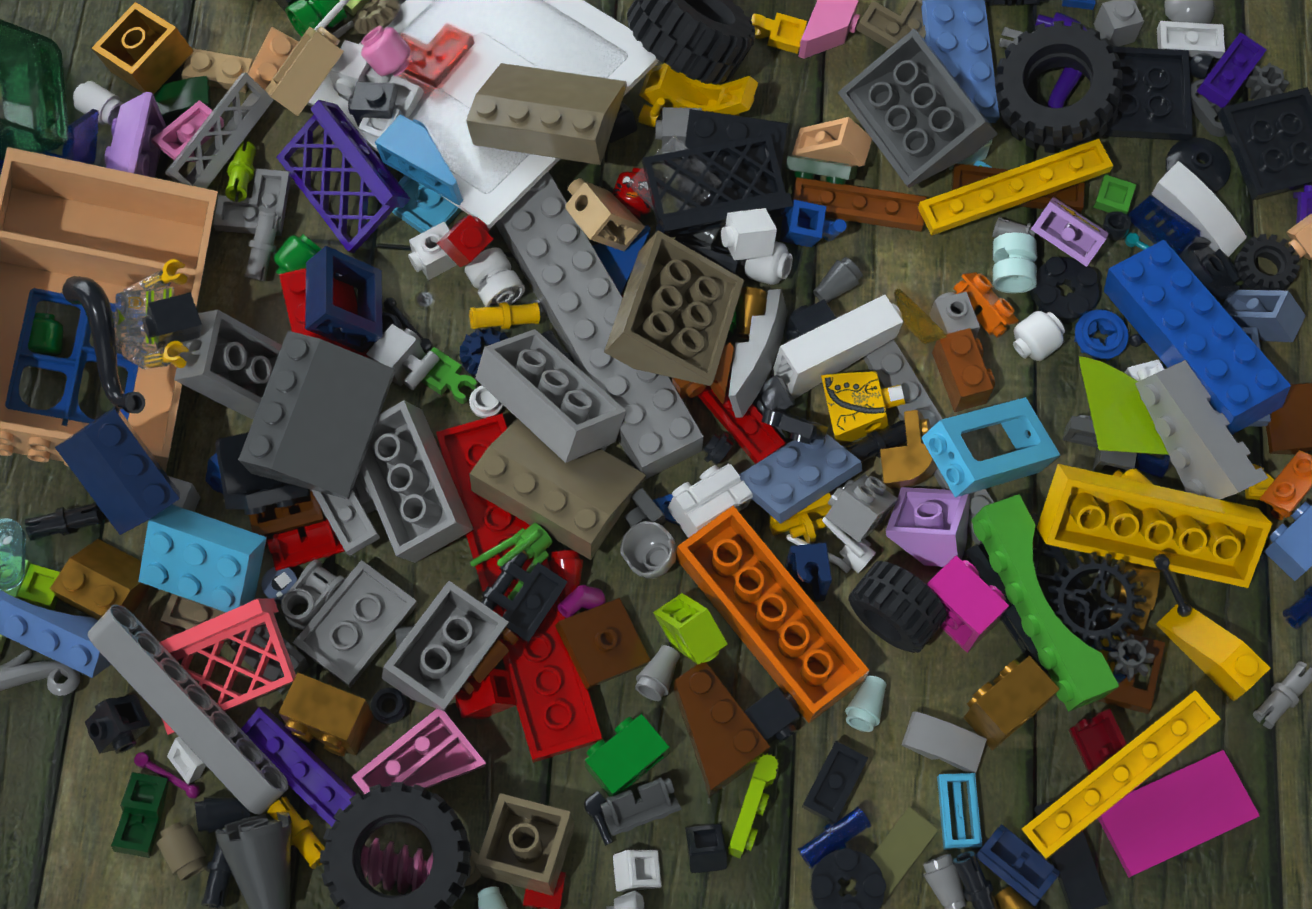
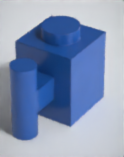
M793 200V207L783 216L780 241L812 247L822 239V236L826 241L834 240L845 231L847 225L842 219H837L835 222L824 220L826 206Z

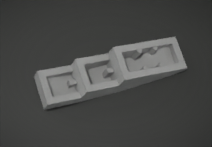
M781 289L768 290L765 315L752 316L749 342L735 343L728 396L736 418L744 416L759 394L774 365L783 339L788 313Z

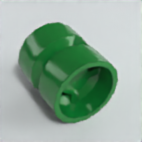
M297 0L286 7L285 11L292 26L302 37L309 26L314 29L340 1ZM344 8L326 27L332 29L346 20L347 16Z

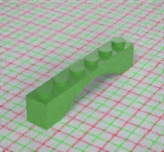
M1020 494L984 506L971 520L974 533L982 541L989 555L991 567L999 574L1005 586L1006 596L1010 603L1015 606L1022 620L1024 632L1031 637L1038 651L1041 665L1047 669L1052 681L1058 686L1057 697L1065 704L1068 712L1105 698L1117 689L1119 685L1103 654L1088 646L1070 632L1055 615L1045 599L1036 577L1033 562V536L1036 525Z

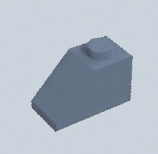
M1238 290L1225 299L1222 305L1240 327H1257L1259 339L1262 341L1293 342L1306 316L1289 291Z

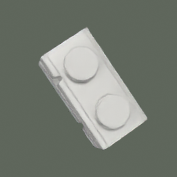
M728 463L720 469L717 465H714L700 475L701 480L692 486L689 482H686L673 491V498L668 509L676 522L681 525V529L688 538L734 505L738 512L743 510L753 498L752 492L745 482L741 481L739 474L731 464Z

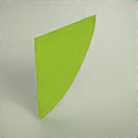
M1079 356L1098 449L1103 451L1169 455L1160 435L1155 429V424L1145 404L1141 400L1140 393L1135 385L1138 381L1106 363Z

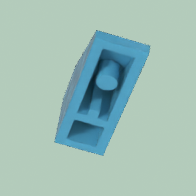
M400 114L375 141L382 162L455 204L460 205L463 202V198L457 181L429 135L428 129L420 121L415 119L412 121Z

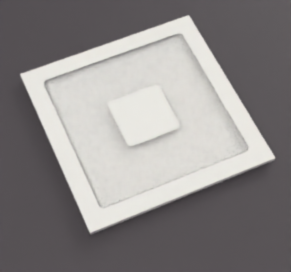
M406 0L400 5L396 18L387 26L394 28L411 48L407 59L409 66L396 77L416 84L424 90L422 97L408 119L412 121L414 119L425 125L457 181L463 202L457 205L450 200L448 201L468 215L470 214L473 218L478 217L489 229L560 160L559 158L473 145L466 123L467 116L476 93L501 63L626 81L625 95L659 62L654 54L648 52L642 47L643 44L635 39L633 31L584 0ZM328 73L307 104L312 107L318 100L337 104L369 146L378 152L375 144L378 138L358 129L353 115H350L348 110L350 96L342 95L334 90L330 74Z

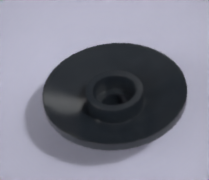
M1191 137L1189 141L1181 140L1173 145L1166 157V173L1179 161L1194 173L1213 193L1221 190L1230 176L1231 166L1228 156L1219 145L1205 138ZM1197 159L1202 160L1205 164L1199 163Z

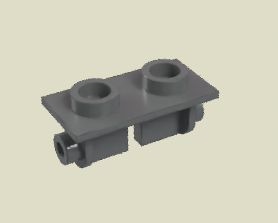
M658 778L655 781L639 786L638 790L641 798L634 800L631 790L606 798L607 802L600 804L611 835L631 831L637 826L656 819L665 818L669 814L681 810L674 795L675 791L670 778L666 780Z

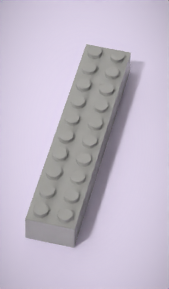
M548 171L495 225L566 350L574 358V364L626 410L617 439L632 466L646 474V480L701 452L704 436L668 376L633 369L604 353L622 301V296L587 236L565 209L567 202Z

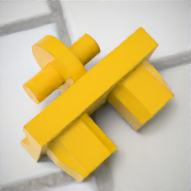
M827 493L781 524L770 515L769 527L773 536L789 531L792 538L803 535L807 543L815 542V531L825 528L822 519L831 509V506L828 504L831 498L830 493Z

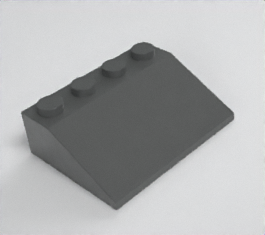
M914 28L838 92L908 188L970 157L998 134L933 49Z
M287 331L238 460L251 474L349 500L393 380L395 369L322 339Z

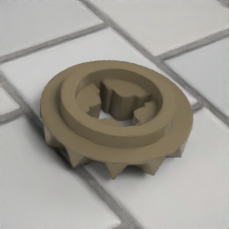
M373 0L370 3H365V7L358 10L357 15L353 19L356 31L360 34H367L378 26L387 27L396 18L400 10V3L398 0Z

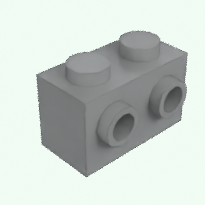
M864 474L856 481L850 479L843 488L839 487L828 501V504L832 507L825 518L857 542H861L881 525L898 498L886 490V485L881 480Z

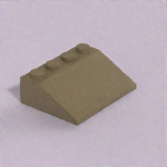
M501 63L476 93L467 116L466 123L473 145L601 165L627 82Z
M657 231L638 252L604 353L636 370L710 386L716 375L744 279L664 233Z
M518 418L488 447L470 472L471 491L529 525L537 523L550 537L590 560L631 501V496L637 492L646 478V474L602 449H597L565 463Z

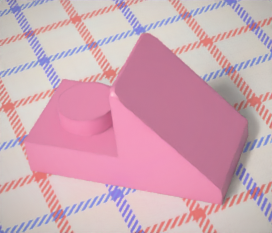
M199 100L153 137L152 143L175 160L213 110ZM220 117L222 129L224 127V120L222 117ZM212 127L209 132H214V128ZM205 136L201 141V145H203L212 136ZM194 151L189 157H195Z

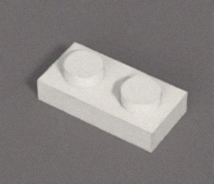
M1160 21L1158 24V49L1189 50V57L1206 53L1218 59L1225 53L1223 24Z

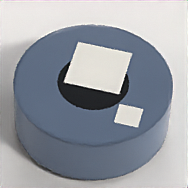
M273 567L262 578V590L267 598H274L275 603L281 604L284 595L298 579L289 568L276 571L275 567Z

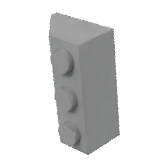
M448 581L384 665L382 679L412 700L445 711L509 622Z

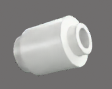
M93 81L80 84L73 94L75 109L103 125L109 124L112 126L113 119L115 117L118 118L120 106L124 104L117 95Z

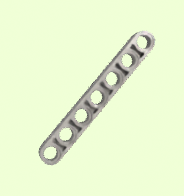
M112 605L88 631L89 640L249 811L258 815L263 814L288 789V781L282 772L128 609L120 605Z

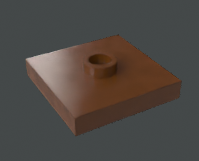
M620 598L563 619L555 625L586 690L641 668L651 661Z

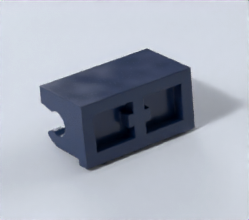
M817 543L790 546L785 564L786 570L799 585L806 582L812 586L811 593L815 602L825 601L832 582L827 544Z
M1002 824L976 854V858L1034 906L1061 873Z

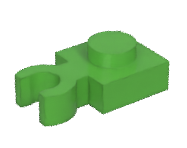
M433 347L431 351L440 360L421 382L441 396L448 388L452 391V395L457 402L465 404L467 401L466 395L461 393L459 389L463 386H469L475 390L477 388L476 380L469 375H459L462 371L461 364Z

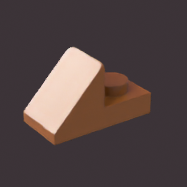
M731 343L724 346L714 381L710 385V388L722 404L725 401L734 347ZM677 378L672 379V383L681 399L687 396L693 398L702 393L707 387L704 384Z

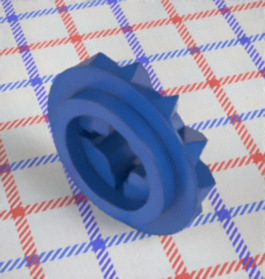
M1092 310L1080 317L1074 328V342L1078 343L1081 353H1086L1095 360L1105 359L1109 361L1111 358L1119 356L1128 343L1129 335L1125 323L1119 316L1107 310ZM1097 328L1101 334L1111 335L1105 339L1104 346L1098 338L1093 339L1092 337L1095 335Z

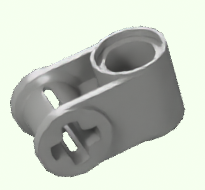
M318 559L310 562L282 599L281 608L287 623L294 629L303 630L343 583L345 578L341 575L336 577L324 569L322 562ZM298 604L308 605V609L303 614L294 615L291 613L293 607Z

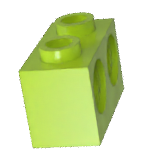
M683 593L653 612L672 647L696 664L714 659L719 654V650L728 645L709 610Z

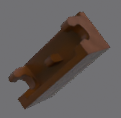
M309 491V496L296 499L295 505L279 508L272 505L266 507V512L249 515L252 532L267 537L265 547L268 546L267 540L273 539L274 534L298 529L300 537L306 536L305 526L326 520L324 512L312 491Z

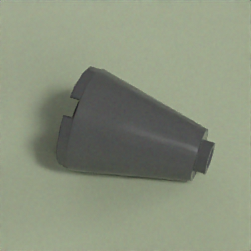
M276 812L278 820L268 821L266 814L225 825L226 833L219 829L215 831L216 840L249 909L290 908L292 821L290 814L287 812Z

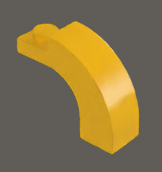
M663 63L653 67L647 73L639 96L651 105H654L658 98H663L665 103L661 108L662 111L663 107L702 108V111L739 116L740 113L750 110L754 102L758 82L751 76H747L725 84H706L696 79H690L685 74L678 73L672 70L669 65Z

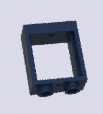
M328 246L322 248L306 262L305 329L360 352L365 351L383 337L382 270ZM333 278L357 288L358 315L333 305Z

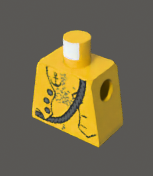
M877 372L821 375L835 440L840 445L867 436V433L873 430L879 431L889 426L886 409L905 405L901 384L881 389Z

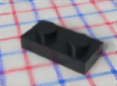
M835 741L802 808L835 824L868 757Z

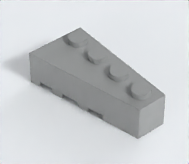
M1186 360L1135 383L1141 400L1155 424V429L1165 445L1170 460L1176 468L1186 492L1223 499L1268 478L1262 468L1256 470L1247 457L1251 452L1244 442L1237 443L1226 428L1230 423L1225 415L1214 410L1209 404L1210 394Z

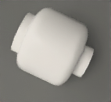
M775 241L772 256L742 259L740 262L744 266L745 274L749 279L774 285L788 277L793 258L792 254L788 253V248L784 243Z
M1035 311L1014 328L1016 341L1013 342V346L1022 358L1030 357L1035 361H1042L1061 347L1064 341L1063 334L1065 329L1053 313Z

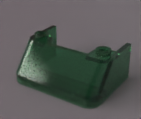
M0 19V83L4 119L0 118V160L5 159L7 147L34 153L59 149L70 137L62 52L52 39Z

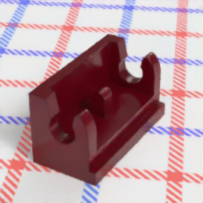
M1111 709L1102 711L1089 720L1083 719L1069 729L1089 775L1127 745Z

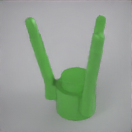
M533 523L526 530L522 528L514 536L473 559L470 565L473 567L515 544L513 549L497 561V565L503 566L520 552H523L528 556L527 560L531 557L534 558L526 572L531 573L538 562L541 564L549 557L546 549L552 545V540L540 525ZM517 583L508 596L510 600L513 601L523 584Z

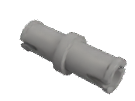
M259 211L254 240L249 242V247L252 248L244 277L266 282L271 253H275L277 247L273 246L281 216Z
M1299 661L1281 683H1275L1271 688V695L1253 712L1254 718L1259 723L1270 713L1265 718L1264 727L1272 729L1289 707L1293 708L1298 704V697L1312 682L1311 667L1300 677L1305 672L1306 663Z

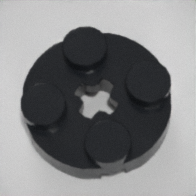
M1202 237L1195 238L1184 247L1183 252L1178 256L1213 296L1219 299L1229 298L1240 287V285L1235 286V282L1239 280L1236 268L1220 248L1214 252L1207 247L1212 242Z
M1051 257L1037 270V284L1034 289L1030 290L1032 301L1034 299L1039 307L1038 311L1053 313L1062 324L1072 323L1075 319H1079L1085 313L1092 311L1099 296L1098 276L1094 269L1086 267L1075 259ZM1067 285L1073 293H1068L1066 297L1060 295L1061 290L1056 288V286Z
M849 848L832 852L823 857L816 865L810 881L811 900L815 909H880L886 890V883L878 865L866 854ZM840 879L845 881L852 879L856 883L854 886L857 892L856 896L852 897L850 894L842 897L838 893L841 889L838 881Z

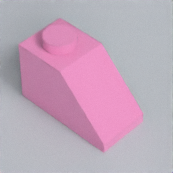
M817 0L801 38L798 57L805 59L844 44L849 32L855 33L861 15L856 14L858 0Z

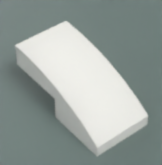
M392 75L389 83H395L398 90L392 118H363L358 129L379 138L400 114L409 118L424 93L420 86Z

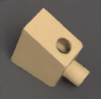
M582 178L574 180L569 185L567 191L572 197L566 203L565 209L590 240L625 251L645 227L610 191L585 182Z

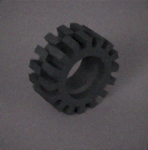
M1260 234L1258 238L1255 236L1250 238L1233 262L1239 275V280L1236 283L1243 281L1240 287L1242 290L1250 288L1251 290L1286 291L1300 269V265H1296L1300 260L1299 255L1292 256L1295 252L1293 246L1287 249L1285 245L1288 241L1283 238L1279 243L1276 241L1278 235L1273 234L1268 240L1266 234ZM1262 257L1272 261L1278 269L1277 274L1269 276L1260 272L1254 264L1255 259Z

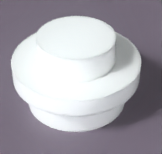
M483 386L477 387L470 395V408L480 418L497 415L503 408V404Z

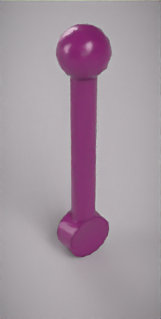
M141 752L134 757V763L139 768L147 767L161 777L168 778L171 783L186 791V795L191 799L199 796L200 788L198 785H189L150 761L146 753Z

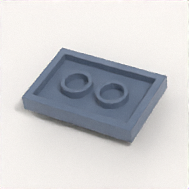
M826 433L824 440L811 439L810 444L793 440L742 472L739 476L741 481H744L752 492V499L781 524L862 471V464L857 457Z

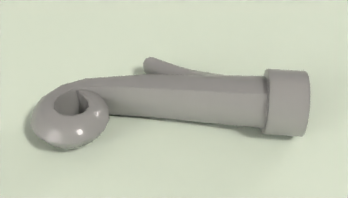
M26 650L11 661L0 665V691L47 678L48 690L54 695L65 696L72 693L80 683L79 671L58 661L24 664L32 657L31 650ZM61 676L68 677L64 683H57Z

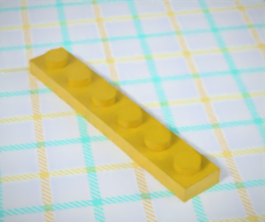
M1096 139L919 202L918 209L932 236L1109 173L1113 164L1100 139Z
M1195 690L1024 826L1022 831L1045 860L1048 859L1221 720L1220 717Z

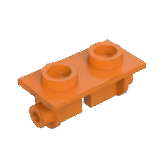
M976 272L963 274L961 277L964 280L954 286L953 289L957 292L956 294L967 292L974 311L979 306L983 308L976 317L989 335L994 334L998 338L1007 330L1004 325L1019 322L1013 314L1014 308L1005 299L999 298L992 291L991 288L993 286L984 275L977 274Z
M1299 450L1260 497V501L1272 505L1271 514L1276 519L1283 520L1284 517H1290L1295 507L1312 488V455Z

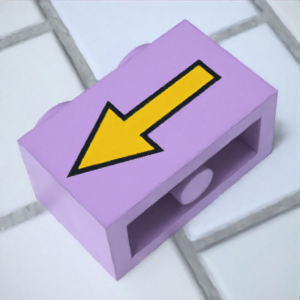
M1052 197L1031 228L1032 231L1086 267L1108 236V232L1055 197Z

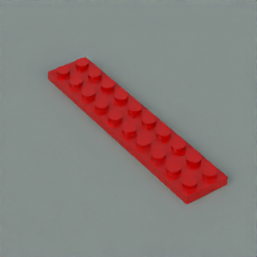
M503 413L436 432L443 459L474 530L466 534L473 559L514 536L522 528L526 530L530 526L523 520L471 491L470 472L488 447L507 429ZM515 544L475 566L482 592L485 591L487 586L492 587L502 572L499 569L501 566L497 565V561L513 549ZM531 557L529 560H526L522 569L526 571L534 558ZM546 558L541 564L551 570ZM517 580L512 581L504 596L508 598L517 585ZM559 597L528 643L517 637L519 641L514 646L503 639L499 640L509 650L502 660L505 670L509 671L517 711L533 763L593 745L603 739L588 689L586 690L555 627L559 621L566 619L557 608V605L561 603ZM497 606L493 610L501 617L505 613Z

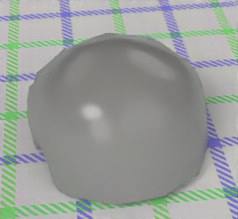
M1165 0L1164 3L1165 15L1172 22L1210 24L1214 17L1213 0Z
M643 521L633 525L625 533L620 552L635 574L646 579H655L667 573L676 562L677 545L672 535L661 524Z

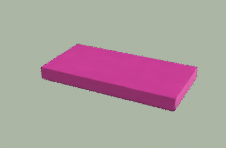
M1222 750L1129 793L1101 815L1098 820L1128 878L1256 819L1260 815L1225 751Z

